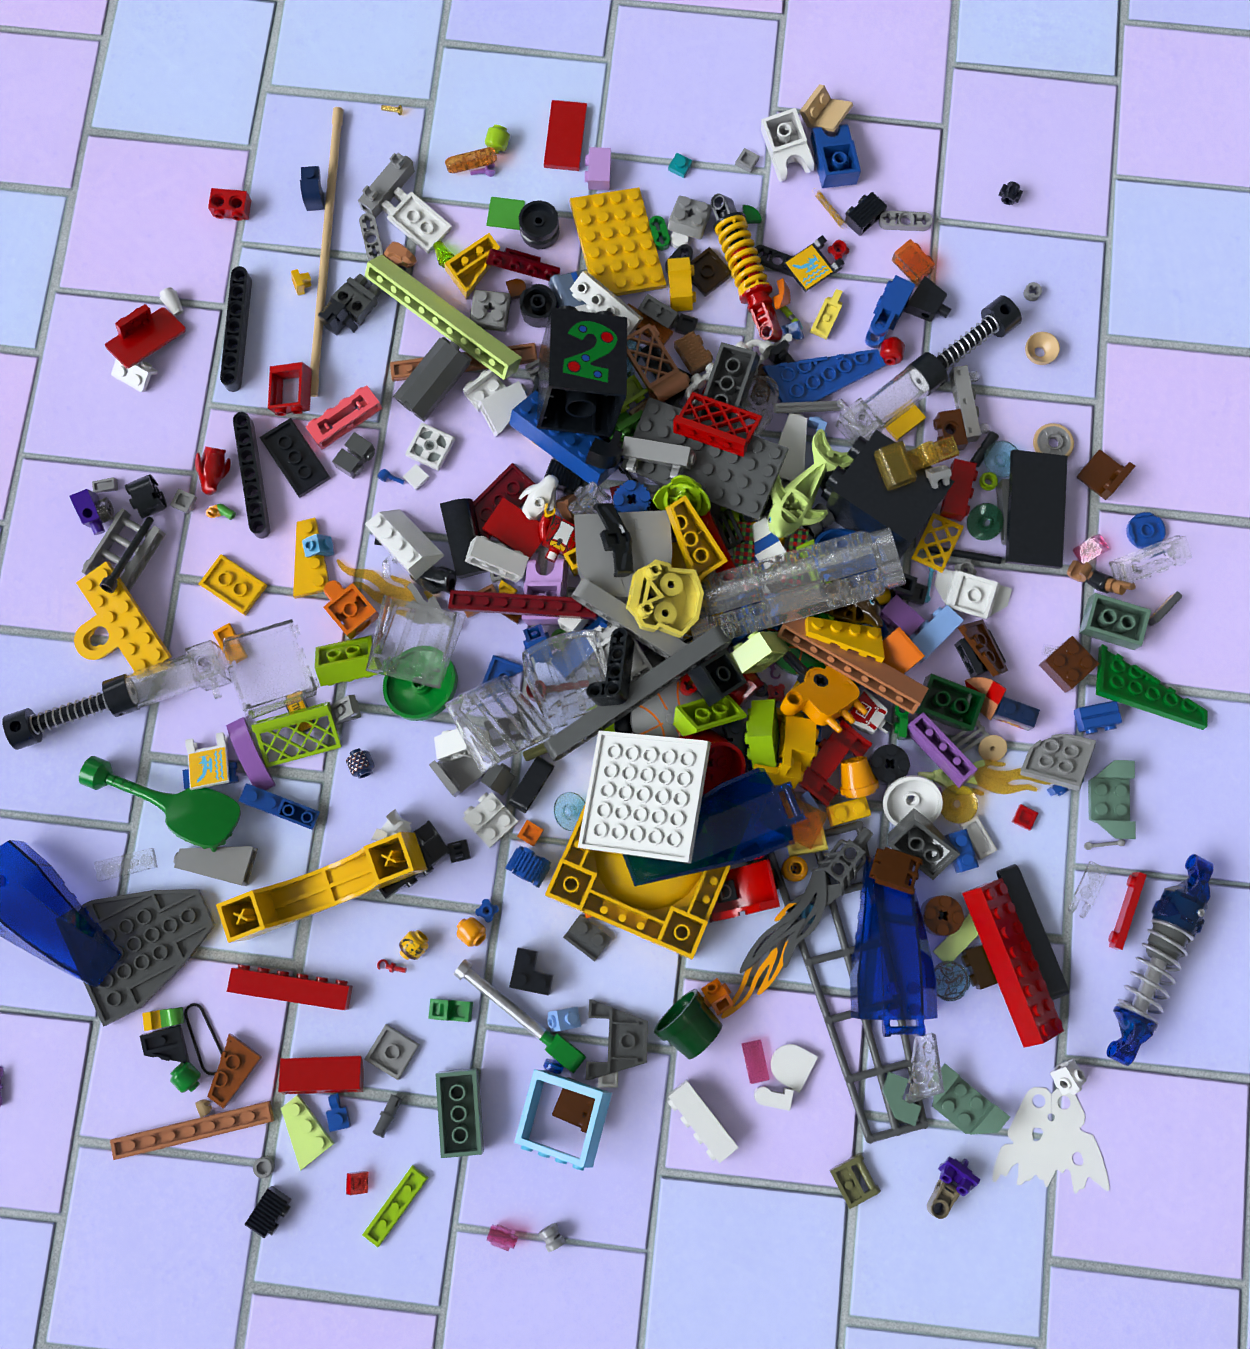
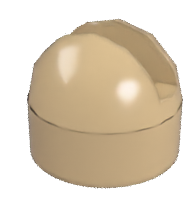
M207 1099L195 1102L200 1117L206 1116L212 1110V1106H208L211 1102Z

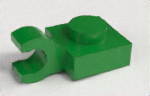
M896 705L894 712L899 720L894 724V734H897L896 739L905 740L907 737L909 712L905 710L904 713H901L899 706Z

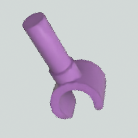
M488 162L485 168L471 170L470 174H486L492 177L495 174V170L489 169H493L495 164Z

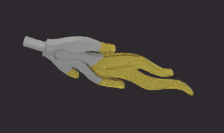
M339 559L336 560L341 570L347 575L368 580L379 588L380 591H374L362 582H353L356 587L364 590L377 603L389 607L407 608L416 612V614H411L403 610H395L394 613L396 615L402 616L418 625L445 624L454 630L459 628L460 624L448 618L442 611L436 598L430 592L424 591L428 599L427 602L423 599L417 588L405 579L393 575L390 576L394 582L404 585L405 588L398 587L385 581L373 570L349 568Z

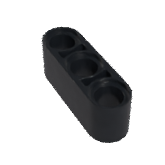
M537 756L508 804L526 813L555 766Z

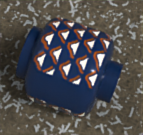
M358 748L349 753L350 756L346 759V764L352 776L361 779L373 773L372 770L375 765L369 751Z

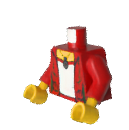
M546 503L544 513L538 525L539 536L543 541L542 545L549 549L545 559L555 563L559 554L564 556V553L576 547L575 525L555 515V505L552 511L547 510L548 503Z

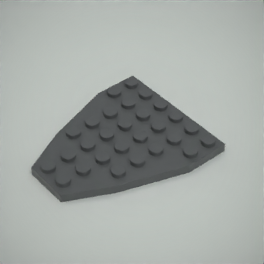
M199 889L151 890L91 900L55 919L103 1027L142 1008L189 961L216 925Z

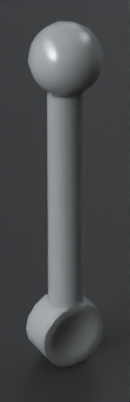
M1119 839L1118 841L1094 844L1087 842L1084 844V848L1091 850L1094 847L1124 846L1125 840Z

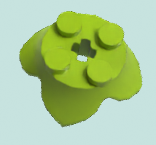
M686 475L675 476L669 484L662 486L653 497L654 504L661 511L666 510L665 507L685 495L699 516L706 515L711 508L709 497L702 489L701 484Z

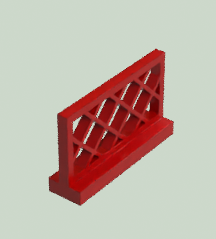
M692 392L680 414L676 415L673 420V433L744 457L747 452V446L762 421V416ZM695 399L701 401L703 405L693 407L692 402ZM715 406L718 407L720 411L711 413L709 408ZM705 409L707 415L698 417L696 412ZM693 413L695 417L691 420L684 418L685 415ZM735 413L738 417L728 419L726 414ZM723 415L725 421L716 423L714 418ZM749 418L755 420L753 424L747 426L744 420ZM710 419L712 425L707 426L701 422ZM741 422L743 427L733 429L731 424ZM727 425L730 429L727 432L719 430L720 427ZM746 432L747 437L744 439L736 434Z

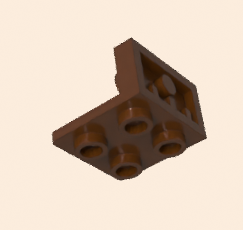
M1098 450L1080 471L1077 478L1104 500H1107L1136 466L1131 462L1126 466L1120 465L1102 450Z
M562 1088L552 1116L581 1128L580 1131L587 1133L595 1098Z

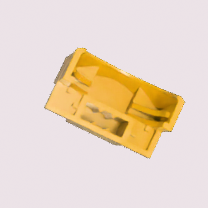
M776 707L780 733L779 758H782V763H779L778 767L754 764L748 780L795 789L797 784L802 782L804 772L807 767H810L812 758L817 756L818 746L816 745V740L818 739L819 729H816L817 724L811 719L804 718V713L798 712L794 716H787L781 712L780 708Z

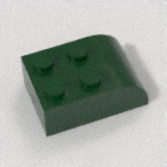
M932 673L926 676L923 685L929 689L915 713L920 715L924 712L929 719L955 729L974 731L986 694Z

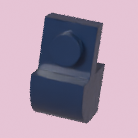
M319 166L301 167L300 188L306 210H325Z

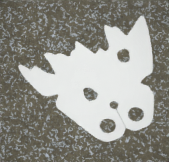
M1033 1087L1026 1093L1008 1130V1137L1013 1144H1005L1000 1148L994 1165L993 1182H996L1000 1175L1006 1177L1011 1167L1018 1163L1017 1185H1022L1025 1181H1030L1037 1175L1040 1180L1044 1181L1045 1186L1048 1187L1056 1170L1064 1173L1065 1169H1068L1071 1174L1075 1194L1085 1188L1088 1177L1104 1190H1110L1108 1175L1097 1142L1093 1135L1080 1130L1085 1123V1114L1075 1094L1072 1095L1070 1092L1062 1095L1059 1089H1056L1051 1094L1047 1088ZM1039 1094L1045 1098L1043 1107L1037 1108L1033 1105L1032 1099L1035 1095ZM1061 1096L1069 1098V1108L1061 1109L1058 1106L1057 1102ZM1051 1113L1055 1116L1053 1121L1048 1119V1115ZM1034 1128H1041L1043 1131L1042 1137L1038 1141L1033 1139L1032 1133ZM1079 1152L1082 1155V1165H1075L1073 1163L1072 1155Z

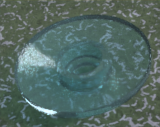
M1007 441L992 443L984 454V463L989 472L997 477H1009L1010 454L1012 450H1018L1016 446ZM998 458L1002 459L1003 464L998 462Z
M566 792L561 794L555 801V819L560 827L567 831L574 830L585 805V801L580 795L574 792Z

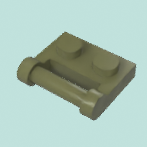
M862 1153L852 1156L850 1159L829 1170L849 1209L881 1192L863 1161ZM854 1165H857L868 1187V1190L865 1192L851 1168Z

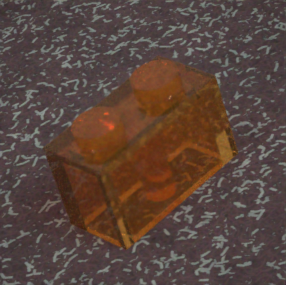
M911 239L894 252L891 260L916 285L922 281L924 276L927 277L931 274L935 266L933 259L921 250L919 244L914 243Z

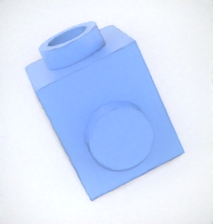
M809 417L807 426L817 431L819 429L825 431L828 422H825L820 417Z
M578 1007L548 1012L547 1022L551 1032L581 1027Z

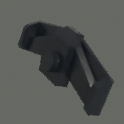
M596 503L593 509L597 511L606 530L600 533L604 550L613 551L614 577H627L634 573L630 532L626 529L613 503Z

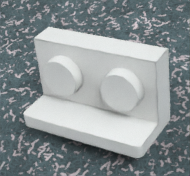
M489 369L484 370L474 381H469L465 388H463L465 397L479 412L480 408L477 403L480 400L506 388V386Z

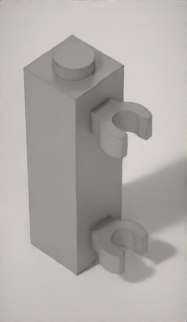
M399 152L397 154L393 153L389 158L390 163L370 186L367 185L362 190L363 195L358 199L361 210L371 213L375 219L382 212L383 207L381 204L385 200L390 202L395 196L393 193L397 187L402 188L415 172L413 161L408 156H403Z
M624 436L622 456L625 459H629L626 465L628 472L636 473L638 461L671 466L670 478L681 475L682 468L690 470L691 465L695 463L696 454L691 447Z

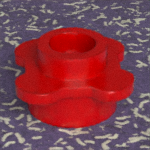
M836 240L832 246L828 247L827 251L837 260L839 258L842 259V256L848 254L849 248L843 241Z
M780 683L777 686L770 684L766 688L768 691L767 699H775V702H782L785 698V686Z

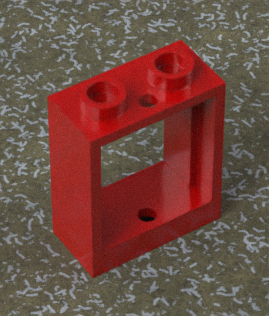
M303 362L270 366L268 409L277 416H286L289 413L302 414L305 411H310L312 368ZM299 378L298 402L282 404L283 380Z

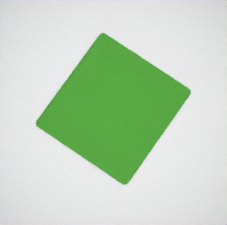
M491 197L486 226L520 230L519 214L524 207L525 201Z

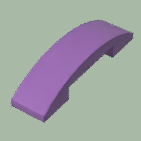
M242 717L227 724V731L233 747L252 786L263 790L275 786L269 769L266 768L251 736L252 733L245 718Z

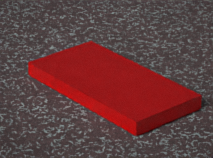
M552 100L544 168L579 171L587 103Z

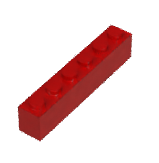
M238 964V968H231L226 992L337 1010H349L353 986L347 985L348 981L336 979V982L333 983L328 982V978L318 976L314 980L308 979L309 975L299 973L295 977L289 976V972L277 970V974L269 973L270 969L258 967L256 971L250 970L249 965Z

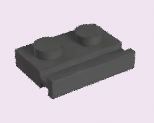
M581 914L563 937L594 962L612 939Z

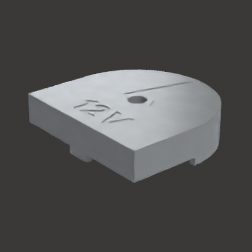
M666 510L618 513L632 538L634 573L655 559L672 564L671 524ZM598 514L574 515L576 562L580 579L592 582L624 604H627L632 575L634 573L627 577H614L613 551L604 550L600 533L606 530ZM650 593L648 594V599L652 597Z

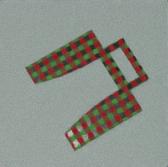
M737 521L738 525L740 524V530L745 542L734 547L733 562L742 578L740 580L748 581L747 598L759 600L770 598L772 595L753 593V585H764L763 580L767 578L777 579L786 586L804 588L805 566L796 547L808 542L809 530L797 529L792 533L786 551L788 556L785 557L782 578L754 575L755 553L751 523ZM735 531V539H736V541H737V540H739V538H738L737 533H736V531Z

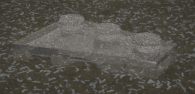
M931 1032L916 1037L911 1058L913 1063L912 1074L908 1078V1083L910 1084L909 1094H906L905 1101L909 1104L944 1093L936 1035Z

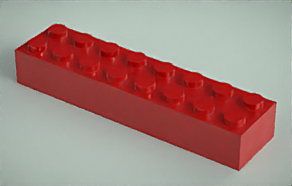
M1000 878L963 892L962 895L1023 1047L1044 1044L1064 1032L1062 1021L1055 1010L1054 1002L1049 995L1046 982L1041 975L1038 962L1034 958L1031 945L1026 938L1023 925L1019 921L1015 906L1011 901L1008 888L1004 884L1003 879Z

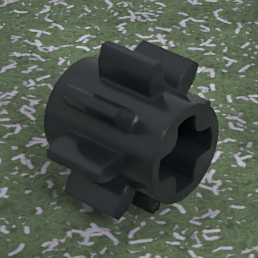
M1011 181L1007 185L1003 184L998 196L1002 197L1001 201L1004 204L1013 205L1014 202H1019L1023 191L1020 190L1018 183Z

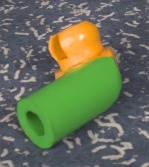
M224 504L210 506L206 510V515L209 518L225 516L232 520L236 512Z

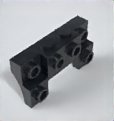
M429 820L419 829L413 831L421 843L419 847L428 870L380 888L379 891L385 899H388L403 887L407 886L410 888L416 884L419 876L422 874L426 876L434 870L433 866L451 852Z

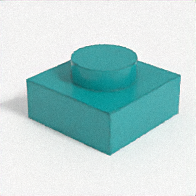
M676 152L668 166V171L684 178L692 165V160Z

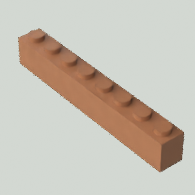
M793 610L790 612L777 637L907 712L915 713L929 688L886 663L875 661L876 658L868 655L863 657L858 655L859 652L852 649L846 651L835 643L827 644L806 636V618Z

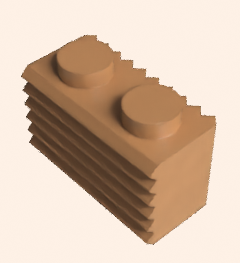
M694 331L674 341V349L691 375L704 372L706 366L713 360L711 352L704 348L700 335L696 336Z

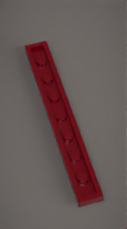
M451 590L448 609L453 611L597 620L598 618L596 613L572 597Z

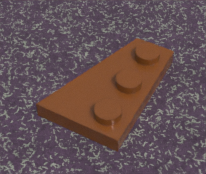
M231 1033L228 1034L217 1072H215L207 1096L223 1109L226 1108L262 1058V1056Z

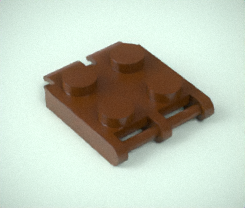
M885 847L884 850L877 848L869 877L876 879L875 883L908 894H914L916 890L914 888L915 882L919 878L918 870L923 860Z

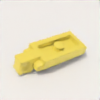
M836 289L832 298H825L810 333L827 340L842 308L843 303L839 300L843 291Z

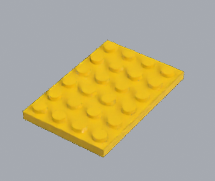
M639 187L570 198L569 203L586 267L592 276L616 296L666 287V281Z

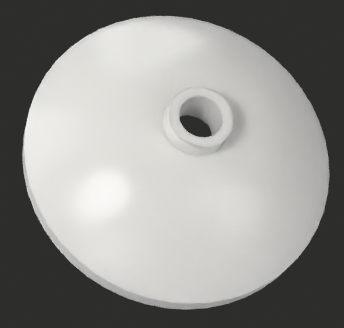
M909 775L897 779L887 788L883 797L884 813L895 826L913 808L933 823L940 815L943 806L942 795L936 784L930 779L918 775ZM909 796H914L913 799H908Z

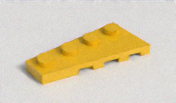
M316 518L298 521L296 524L294 599L324 592V586L330 581L325 557L314 555L308 558L305 557L302 540L314 534H320Z
M807 616L805 619L806 636L827 644L835 643L846 651L852 649L859 652L858 655L867 657V655L876 658L875 661L880 663L885 659L881 628Z

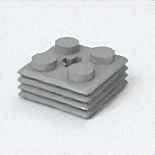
M679 195L669 218L667 229L701 240L711 216V205Z
M475 289L470 320L483 329L505 332L507 330L511 303L510 293Z

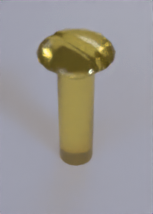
M381 105L382 111L396 112L399 116L402 115V105L398 107Z

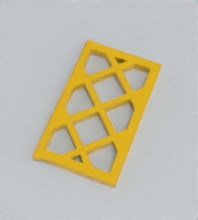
M933 513L911 559L943 573L964 526ZM934 519L941 521L942 526L933 528L932 523ZM954 527L959 530L955 536H951L948 528ZM944 529L948 538L939 540L935 532ZM931 533L935 542L926 544L924 541L925 537ZM950 541L951 547L949 551L944 552L941 544ZM937 545L940 554L931 556L928 547ZM924 549L927 558L922 559L918 557L919 550ZM942 557L944 562L940 567L933 560Z

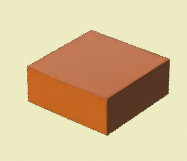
M526 820L517 837L534 847L544 830Z

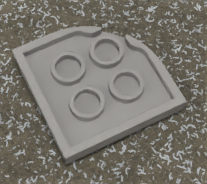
M1055 734L1051 738L1043 741L1039 740L1028 751L1020 775L1080 791L1096 740L1072 734Z

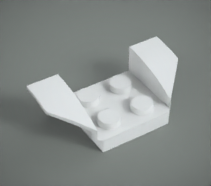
M944 569L943 573L938 571L934 583L945 605H948L953 610L987 619L1007 607L1012 588L1002 586L998 582Z

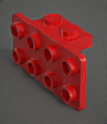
M144 304L115 323L118 335L106 342L105 348L125 368H131L185 333L186 328L166 308L161 307L151 314L150 308Z

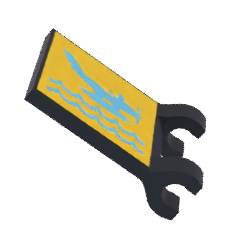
M823 235L783 263L804 292H807L833 273L840 271L845 264L839 258L831 265L822 254L820 249L827 242Z

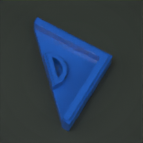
M493 655L481 689H486L492 682H501L526 671L527 667Z

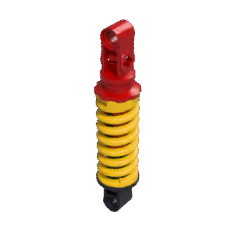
M717 193L711 199V207L717 220L713 225V230L719 237L718 240L722 245L721 248L728 262L729 270L732 271L731 275L735 280V286L738 288L739 299L742 304H748V311L752 313V318L760 338L776 343L782 338V329L772 306L773 300L769 297L773 288L769 282H766L768 277L763 273L764 266L759 265L761 258L756 256L758 250L754 247V240L750 239L751 232L747 230L746 216L742 212H737L734 202L730 197Z

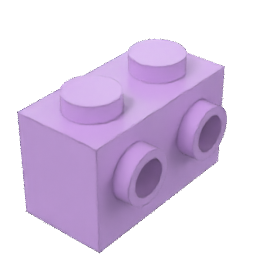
M589 147V155L586 154L585 166H588V171H585V182H588V190H610L611 148Z

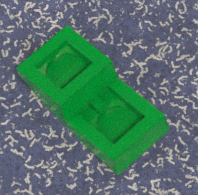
M431 998L428 1019L471 1022L473 1002Z

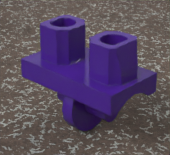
M949 1156L938 1167V1170L941 1171L939 1178L948 1184L952 1180L958 1184L957 1192L965 1196L979 1184L981 1179L972 1173L973 1171L967 1167L969 1164L967 1159L960 1162L956 1158L953 1159Z

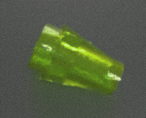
M437 241L433 244L438 264L445 268V262L454 257V254L442 241Z

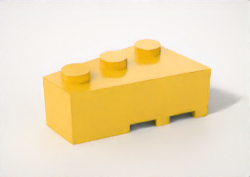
M490 233L445 262V271L466 300L492 266L486 264V258L490 249L500 251V246Z

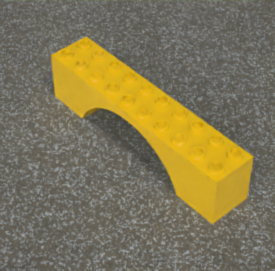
M399 832L363 846L356 853L333 864L287 881L251 890L218 903L216 907L228 943L245 941L428 869L415 832Z

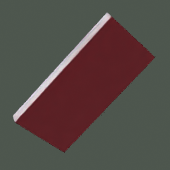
M511 463L473 501L480 534L488 539L492 535L482 528L504 497L518 508H521L528 495L521 500L519 499L520 495L527 487L535 484L514 463Z

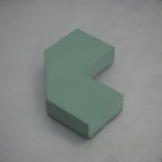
M888 1071L882 1092L890 1106L891 1112L895 1119L915 1126L922 1106L902 1099L909 1079Z

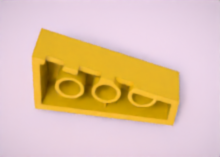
M686 495L665 507L686 569L696 570L699 580H701L728 561Z

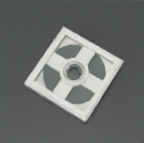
M421 422L405 456L439 471L455 441V437Z

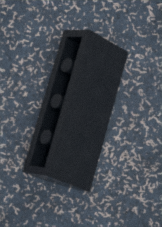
M463 498L440 503L456 577L462 579L489 572L465 562L471 541L476 536H481L473 499Z

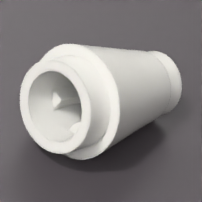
M168 287L159 293L161 296L160 300L174 316H179L184 312L176 290Z

